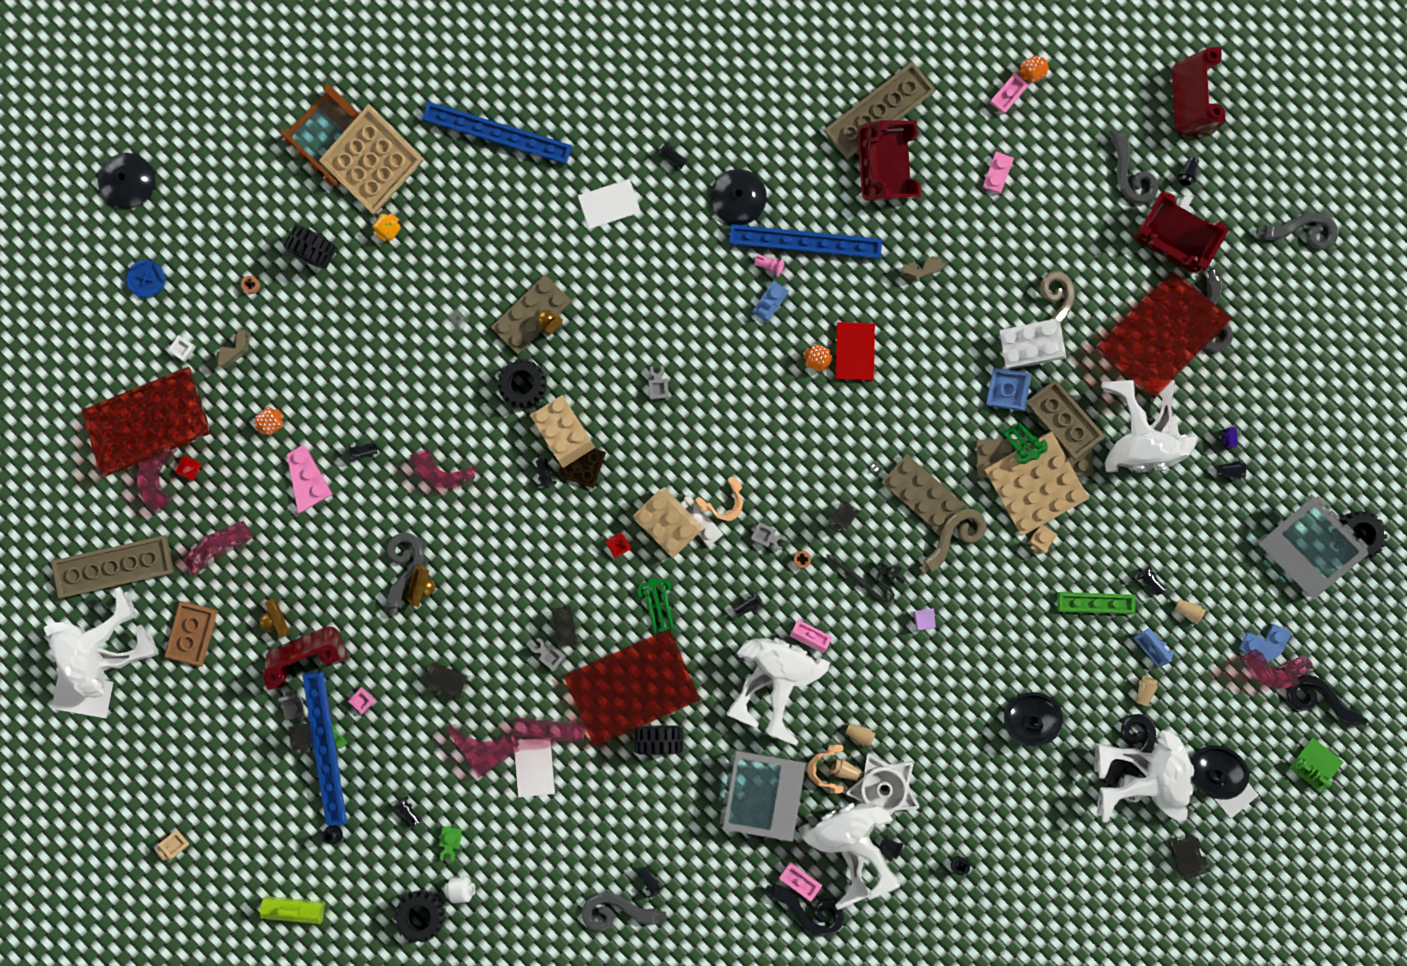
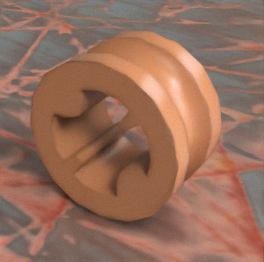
M246 276L241 281V287L248 294H255L260 289V282L253 276ZM250 280L255 284L254 287L252 286L253 289H249L246 286Z
M806 551L797 552L793 559L794 564L799 568H806L811 563L810 554ZM799 554H804V557L808 559L807 562H804L805 565H801L797 561V557H800Z

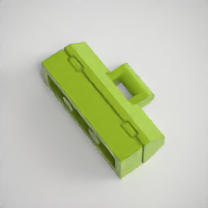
M267 896L263 898L261 903L260 916L262 919L320 924L323 922L325 902Z

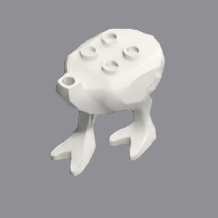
M1133 380L1101 383L1103 392L1119 395L1126 400L1131 416V433L1117 441L1106 458L1104 464L1107 473L1118 472V466L1135 470L1136 473L1147 472V469L1155 468V471L1167 470V467L1185 460L1192 453L1196 446L1197 436L1183 434L1175 438L1168 434V429L1173 421L1171 405L1175 388L1174 380L1142 382L1144 391L1160 395L1162 398L1160 415L1151 425L1147 422L1146 412L1138 405L1135 399Z
M121 587L115 589L116 609L114 615L101 625L87 632L78 626L62 622L50 623L44 627L47 637L50 638L49 646L51 650L49 654L58 666L56 668L57 674L84 697L96 698L104 696V684L102 681L105 670L122 668L130 662L159 654L150 630H145L142 625L137 626V646L134 650L125 653H113L99 648L101 644L110 638L112 632L119 624L136 617L132 599L128 592H123Z
M776 637L774 641L771 639H752L739 649L737 655L740 658H744L745 661H755L757 668L746 679L742 692L731 705L727 715L758 728L759 723L747 711L746 704L758 689L773 684L770 697L773 706V717L765 732L797 746L799 741L787 730L782 721L786 702L793 686H804L816 681L828 671L830 662L819 657L814 662L811 657L806 655L807 651L795 645H792L790 648V644Z
M1162 730L1159 734L1160 737L1157 739L1158 744L1151 753H1144L1137 748L1121 749L1105 744H1096L1094 772H1099V778H1105L1110 763L1114 759L1132 762L1146 776L1145 778L1134 779L1121 788H1100L1097 815L1102 816V822L1108 823L1114 806L1120 799L1134 796H1151L1156 806L1166 815L1177 821L1187 820L1188 810L1185 806L1190 802V795L1193 794L1191 777L1194 775V767L1191 765L1186 749L1179 737L1171 732Z
M854 803L842 807L838 813L834 810L825 814V816L821 817L822 821L815 828H812L810 823L798 828L801 838L810 846L822 852H841L848 864L852 885L849 891L835 905L837 910L866 897L869 900L901 886L896 876L887 867L880 850L872 844L869 838L874 827L882 828L885 824H890L893 821L889 813L876 804H858L854 806ZM864 858L869 860L880 874L878 884L869 894L862 880Z

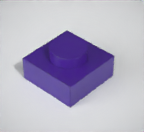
M1236 427L1223 429L1221 440L1225 448L1238 446Z

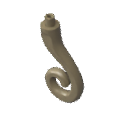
M1052 271L1042 279L1040 291L1043 298L1047 301L1057 302L1062 298L1063 290L1062 288H1057L1054 294L1049 291V285L1053 281H1058L1062 284L1064 288V301L1059 310L1050 319H1058L1061 324L1072 308L1075 290L1070 277L1061 271Z
M964 509L956 512L948 519L940 535L936 550L923 560L924 565L919 568L922 574H925L927 571L933 573L943 564L947 557L952 533L961 521L972 519L977 525L976 532L973 535L967 534L969 529L968 523L965 522L960 525L958 535L962 541L975 543L983 537L986 531V521L980 512L973 509Z

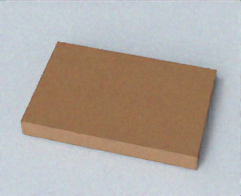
M179 601L164 657L203 667L218 610Z

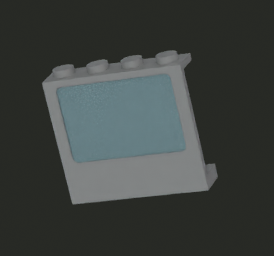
M1311 494L1309 500L1270 534L1267 536L1263 535L1258 540V544L1314 600L1368 555V550L1366 549L1368 546L1361 538L1357 540L1352 535L1354 531L1347 524L1343 526L1338 521L1340 517L1333 510L1329 512L1324 507L1326 503L1319 496L1315 497Z
M736 750L735 754H731L730 765L733 766L732 774L728 773L726 785H730L729 793L724 794L723 804L726 805V811L721 812L720 824H723V829L793 841L806 763Z

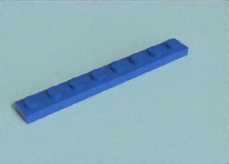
M429 101L422 118L423 121L566 165L572 150V145Z
M731 224L729 245L880 259L882 239Z
M324 672L304 673L302 678L326 826L345 825L347 817Z

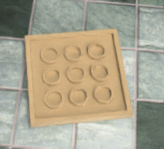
M367 105L319 161L372 214H376L425 159L371 105Z
M1051 431L1038 438L1039 441L1044 439L1048 444V450L1041 454L1039 459L1032 460L1026 464H1020L1015 459L1019 455L1015 451L984 469L1021 536L1089 499ZM1029 443L1030 447L1033 450H1037L1031 443ZM1023 447L1029 456V451L1025 447Z

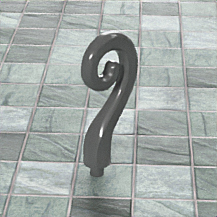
M1113 128L1109 133L1112 136L1110 142L1118 154L1117 180L1122 194L1135 204L1150 203L1158 193L1157 179L1150 172H1138L1132 179L1134 189L1139 190L1141 188L1140 182L1143 179L1148 181L1150 188L1148 192L1142 195L1132 190L1127 178L1130 145L1124 133H1118L1116 128Z
M1307 213L1294 218L1282 226L1266 224L1264 228L1257 227L1256 234L1262 235L1264 240H1279L1289 236L1305 224L1319 223L1326 227L1328 231L1327 239L1324 241L1316 239L1315 235L1323 230L1321 226L1316 225L1309 228L1306 237L1310 246L1321 250L1333 246L1338 238L1339 231L1334 220L1327 215Z
M1214 269L1208 271L1209 278L1205 279L1207 297L1196 318L1195 334L1198 342L1204 349L1217 353L1229 347L1232 342L1233 331L1228 323L1217 320L1209 325L1208 334L1214 336L1217 329H1222L1224 331V338L1220 342H1212L1206 335V320L1217 304L1222 292L1221 276H1217Z
M407 532L395 535L387 547L390 560L397 564H404L411 557V552L408 549L403 552V555H397L395 549L398 544L409 543L414 551L411 566L392 585L387 596L386 607L390 608V615L394 616L398 615V608H402L403 592L411 582L415 565L423 564L424 550L420 540Z
M599 893L590 897L585 902L581 912L583 922L594 931H605L614 922V913L606 906H601L598 910L600 914L606 916V920L603 923H598L593 919V908L602 903L616 905L633 919L644 924H659L660 920L667 919L666 911L659 912L658 908H639L627 899L613 893Z

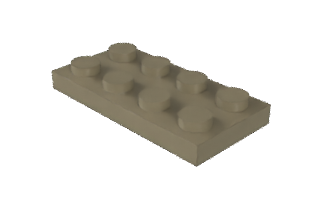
M544 275L491 328L519 355L544 330L537 322L538 314L543 310H550L557 317L572 301Z
M1056 379L1026 402V406L1049 432H1053L1059 444L1074 461L1105 439L1102 431Z
M907 454L881 482L882 485L938 534L943 530L948 519L964 506L958 498Z

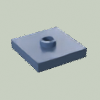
M993 368L986 405L1025 412L1032 374Z

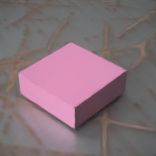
M363 687L348 700L361 715L376 701Z

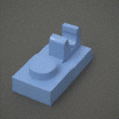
M773 281L752 313L768 323L789 291Z
M1150 628L1134 637L1135 641L1158 668L1172 661L1171 658L1174 652L1172 650L1168 652L1165 648L1167 643H1162Z

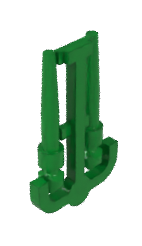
M1020 422L1009 430L1003 431L1005 437L1019 454L1015 459L1020 464L1037 460L1041 454L1048 450L1047 442L1044 439L1039 441ZM1019 427L1023 431V433L1028 437L1027 439L1024 440L1022 436L1017 432ZM1011 434L1016 436L1020 441L1019 444L1010 436ZM1028 442H1030L1037 450H1033L1028 444ZM1022 446H1024L1029 451V456Z
M651 578L647 583L641 584L637 590L638 597L645 595L644 601L647 604L654 634L674 629L668 601L669 596L666 593V590H672L667 579L657 580ZM660 583H666L667 587L664 584L659 586V590L662 593L661 600H663V602L659 603L656 587ZM649 586L652 588L656 604H652L653 601L649 595L650 590L648 588L643 589V593L641 592L643 587ZM661 606L665 607L670 625L668 627H665ZM656 607L661 624L659 629H657L653 608Z

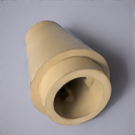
M1181 599L1175 607V610L1192 623L1196 622L1198 624L1206 611L1200 605Z
M1142 676V680H1139L1138 704L1149 705L1158 688V680Z
M850 723L845 734L849 735L863 747H870L876 733L872 732V729Z
M835 759L831 767V773L838 778L858 781L861 775V770L843 759Z

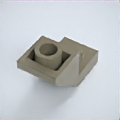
M927 257L922 270H919L917 265L908 263V265H903L900 275L919 281L942 271L945 263L938 257Z
M238 330V333L234 336V346L236 348L220 347V351L216 354V362L219 367L227 369L248 352L249 332Z

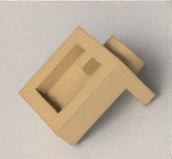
M1044 525L1039 526L1028 541V544L1031 545L1030 549L1037 554L1047 553L1057 534Z
M175 830L158 844L157 855L163 861L167 860L170 863L174 857L189 846V843L178 830Z

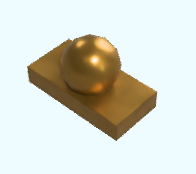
M543 310L537 316L539 326L545 329L544 332L548 336L563 322L559 315L555 317V314L550 310Z
M423 564L415 565L406 600L415 607H419L422 595L429 596L435 591V582L428 577L429 570Z
M270 599L265 601L269 612L261 616L259 621L260 627L268 632L276 629L279 638L289 636L290 632L277 600Z

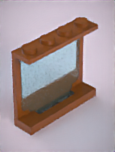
M327 84L322 88L325 94L287 132L283 129L280 132L284 136L282 140L289 147L293 145L297 149L295 152L303 160L307 158L311 162L309 166L316 173L320 171L324 175L322 178L329 185L333 183L338 188L341 182L319 160L360 113Z

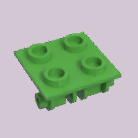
M1312 737L1289 768L1321 792L1324 787L1329 788L1332 782H1330V779L1343 764V761Z

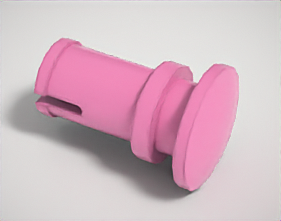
M757 254L758 258L755 259L754 265L768 269L771 273L776 272V276L779 277L783 271L785 260L782 258L781 261H778L777 258L771 259Z

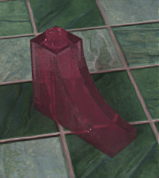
M243 520L207 535L183 559L191 575L198 574L220 557L245 545L253 538L251 530Z
M456 724L447 728V731L479 778L519 751L518 746L520 744L514 735L511 737L508 734L500 739L484 741L466 735Z

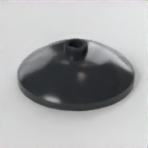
M120 153L112 156L103 164L98 175V187L103 198L111 205L121 209H132L144 204L151 197L155 188L156 179L152 166L143 157L134 153ZM122 175H125L124 180H120Z
M733 169L723 173L716 179L711 189L710 201L713 211L722 221L733 225H746L755 221L764 211L767 193L763 182L757 175L748 170ZM737 191L742 192V196L737 197L735 193Z
M1028 692L1015 697L1007 705L1004 712V725L1009 736L1019 744L1039 747L1052 742L1059 735L1063 726V714L1057 702L1048 695ZM1032 723L1037 724L1036 727H1032V726H1030V725H1031Z
M1218 745L1203 747L1193 755L1190 761L1194 767V775L1191 777L1193 784L1203 794L1219 800L1235 798L1245 790L1248 784L1249 770L1245 761L1240 755L1227 747Z

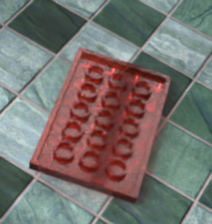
M1172 271L1096 347V351L1155 399L1231 322L1232 317Z
M189 366L82 410L98 470L103 478L211 434L196 382Z
M670 629L563 676L594 747L628 733L638 726L646 725L701 700Z

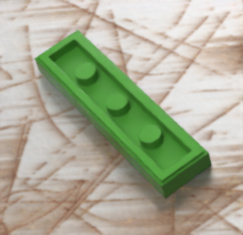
M1057 592V612L1135 614L1136 595Z

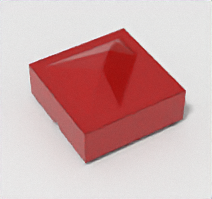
M183 455L175 473L194 481L202 463Z
M622 532L605 541L615 559L632 549Z

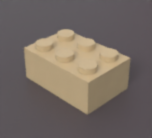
M563 395L530 415L563 468L595 448Z
M665 487L660 489L633 515L672 558L678 555L704 529Z

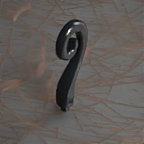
M1300 675L1288 684L1286 695L1289 703L1294 708L1306 711L1312 709L1317 704V694L1311 688L1304 690V693L1309 697V700L1305 703L1299 701L1296 695L1300 686L1311 685L1318 688L1324 694L1331 708L1342 721L1354 727H1358L1359 724L1366 726L1368 719L1362 717L1361 712L1346 707L1335 691L1324 680L1313 675Z
M1143 714L1128 716L1121 725L1123 739L1129 744H1138L1143 738V733L1137 732L1132 736L1129 733V729L1133 724H1141L1146 730V737L1138 750L1150 753L1156 741L1155 725L1150 718ZM1117 759L1110 764L1105 778H1102L1105 781L1103 788H1111L1112 785H1117L1122 772L1134 764L1122 759Z
M775 884L774 887L766 886L765 893L770 894L771 899L787 905L800 925L810 933L818 936H828L836 933L843 926L844 912L842 908L837 910L835 906L837 902L829 899L821 900L814 907V917L821 923L827 920L822 914L824 908H830L834 912L833 922L822 926L815 924L807 917L798 899L790 890L778 884Z

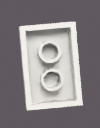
M1058 319L999 330L1007 369L1011 370L1067 359L1061 324Z

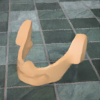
M730 477L727 480L735 497V505L732 510L726 511L725 514L717 513L710 503H706L702 498L698 497L695 500L699 508L703 512L710 511L717 518L726 521L737 518L741 513L743 500L739 494L742 486L734 477Z
M829 745L828 751L817 754L808 763L807 767L809 778L817 786L827 787L830 794L843 793L844 786L828 784L820 780L816 775V763L826 755L831 756L837 752H842V745Z

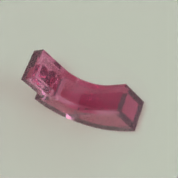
M167 443L161 445L156 450V455L147 452L139 465L137 474V485L141 497L153 511L161 513L173 500L162 488L159 480L162 467L177 451L174 446Z
M429 449L410 455L417 473L426 482L441 489L455 490L463 488L461 480L468 482L474 480L475 475L479 474L475 465L452 473L443 472L436 466Z
M1257 649L1239 658L1249 674L1260 683L1272 688L1295 686L1300 683L1297 676L1306 674L1314 667L1311 660L1304 655L1283 666L1272 667L1268 665L1264 655Z
M515 717L513 737L547 741L583 742L585 722Z

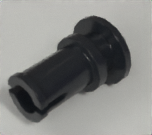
M668 141L660 149L658 158L662 155L665 157L664 160L667 161L668 159L682 169L688 159L677 153L674 147L670 148L668 146L670 142Z
M376 442L359 446L355 444L354 447L348 444L347 450L351 462H354L353 458L361 459L363 456L378 454Z
M547 458L536 460L539 473L538 480L541 482L538 488L545 489L556 485L557 482L552 481L553 474L550 473Z
M1147 566L1138 573L1136 578L1137 580L1143 579L1142 582L1147 584L1156 596H1159L1166 590V587L1157 579L1156 573L1151 572L1152 566Z
M755 591L753 592V597L749 596L746 601L733 607L738 618L753 609L754 611L757 610L758 606L764 608L761 597Z
M407 796L399 800L392 809H398V813L403 815L413 828L422 819L413 810L412 804L407 802L409 799Z
M337 825L328 826L322 834V841L325 844L332 845L339 843L343 837L342 829Z
M647 866L637 872V875H639L647 887L645 888L646 891L649 890L651 893L648 896L649 898L658 895L665 888L664 885L660 887L658 884L659 880L656 881Z

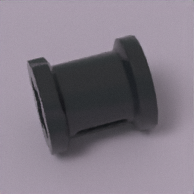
M885 835L880 843L879 850L880 852L885 851L893 855L894 859H897L902 851L903 843H897Z
M961 856L952 858L950 866L957 875L964 876L969 873L970 863L968 860ZM959 861L964 864L962 865V870L956 868Z

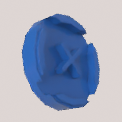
M138 261L128 270V276H126L127 286L133 294L141 298L155 297L165 286V273L153 261Z

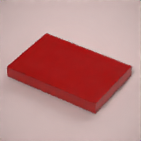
M837 322L836 380H874L875 323Z

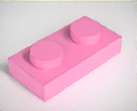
M1014 73L993 97L990 104L1004 115L1027 89L1029 84Z
M996 152L982 188L1001 194L1014 158Z
M799 619L790 634V637L823 654L826 652L832 639L831 636Z
M791 862L779 877L780 880L809 901L813 900L822 887V884Z

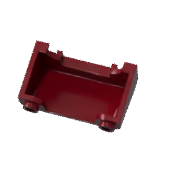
M1210 47L1179 60L1172 67L1175 130L1180 135H1213L1226 122L1224 108L1219 104H1209L1207 71L1220 63L1222 58L1221 47Z
M879 120L863 124L859 127L858 146L861 193L864 200L878 201L921 197L919 181L910 179L908 142L913 141L918 134L917 121Z
M1162 191L1133 238L1194 274H1200L1209 267L1230 229L1226 228V225L1218 220L1209 223L1176 205L1177 201L1172 193Z
M324 627L268 651L265 657L263 680L267 690L286 686L287 676L293 673L290 664L317 653L320 661L324 664H332L337 661L342 663L349 660V655L339 631L335 627Z

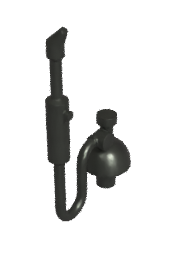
M826 554L832 563H835L845 571V575L861 588H866L884 603L891 602L895 594L892 588L881 580L880 576L886 572V577L890 583L896 579L903 584L907 579L900 573L902 570L901 566L892 565L890 567L884 562L885 560L881 559L877 565L882 567L879 568L876 578L879 584L891 593L889 599H884L870 588L867 582L853 570L847 569L834 556Z

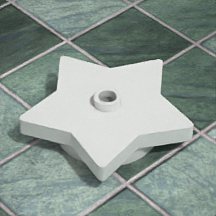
M867 753L864 776L847 790V795L864 804H876L886 810L889 815L896 810L918 809L919 804L909 787L913 761L888 764L873 754ZM888 785L889 788L884 791L881 789V786Z

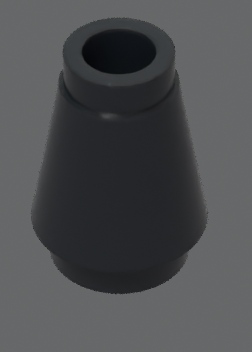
M1189 157L1180 171L1178 182L1181 185L1191 187L1197 181L1199 165L1197 158Z
M1236 461L1217 465V476L1239 480L1246 478L1245 462Z

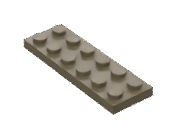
M912 61L824 129V132L842 155L849 160L859 152L858 130L861 125L879 120H900L934 94L936 89Z
M1008 439L976 440L977 479L988 478L984 471L985 468L1015 452V448ZM1060 445L1077 476L1093 475L1092 448L1074 461Z
M166 535L51 561L58 599L174 573Z

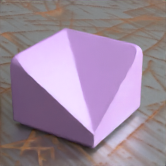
M934 608L913 611L916 630L936 627Z

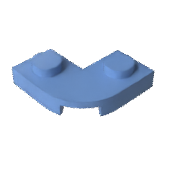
M1276 624L1271 625L1265 640L1247 632L1239 650L1259 660L1275 659L1283 652L1292 632Z

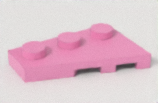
M305 445L287 454L299 514L333 495Z

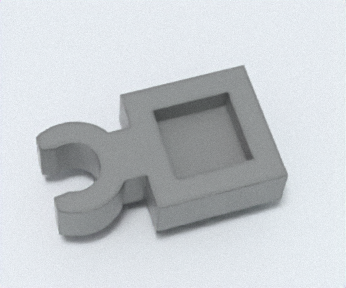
M651 366L650 374L654 377V380H648L650 400L669 398L668 379H662L664 367L661 366V372L656 374L654 373L653 366Z
M759 522L751 540L766 547H769V544L772 543L777 550H782L783 548L778 546L777 541L779 539L786 541L787 538L782 535L775 536L776 529Z
M537 638L541 647L535 649L531 646L530 649L535 653L542 654L539 660L554 671L566 655L552 644L548 648L545 647L544 641Z

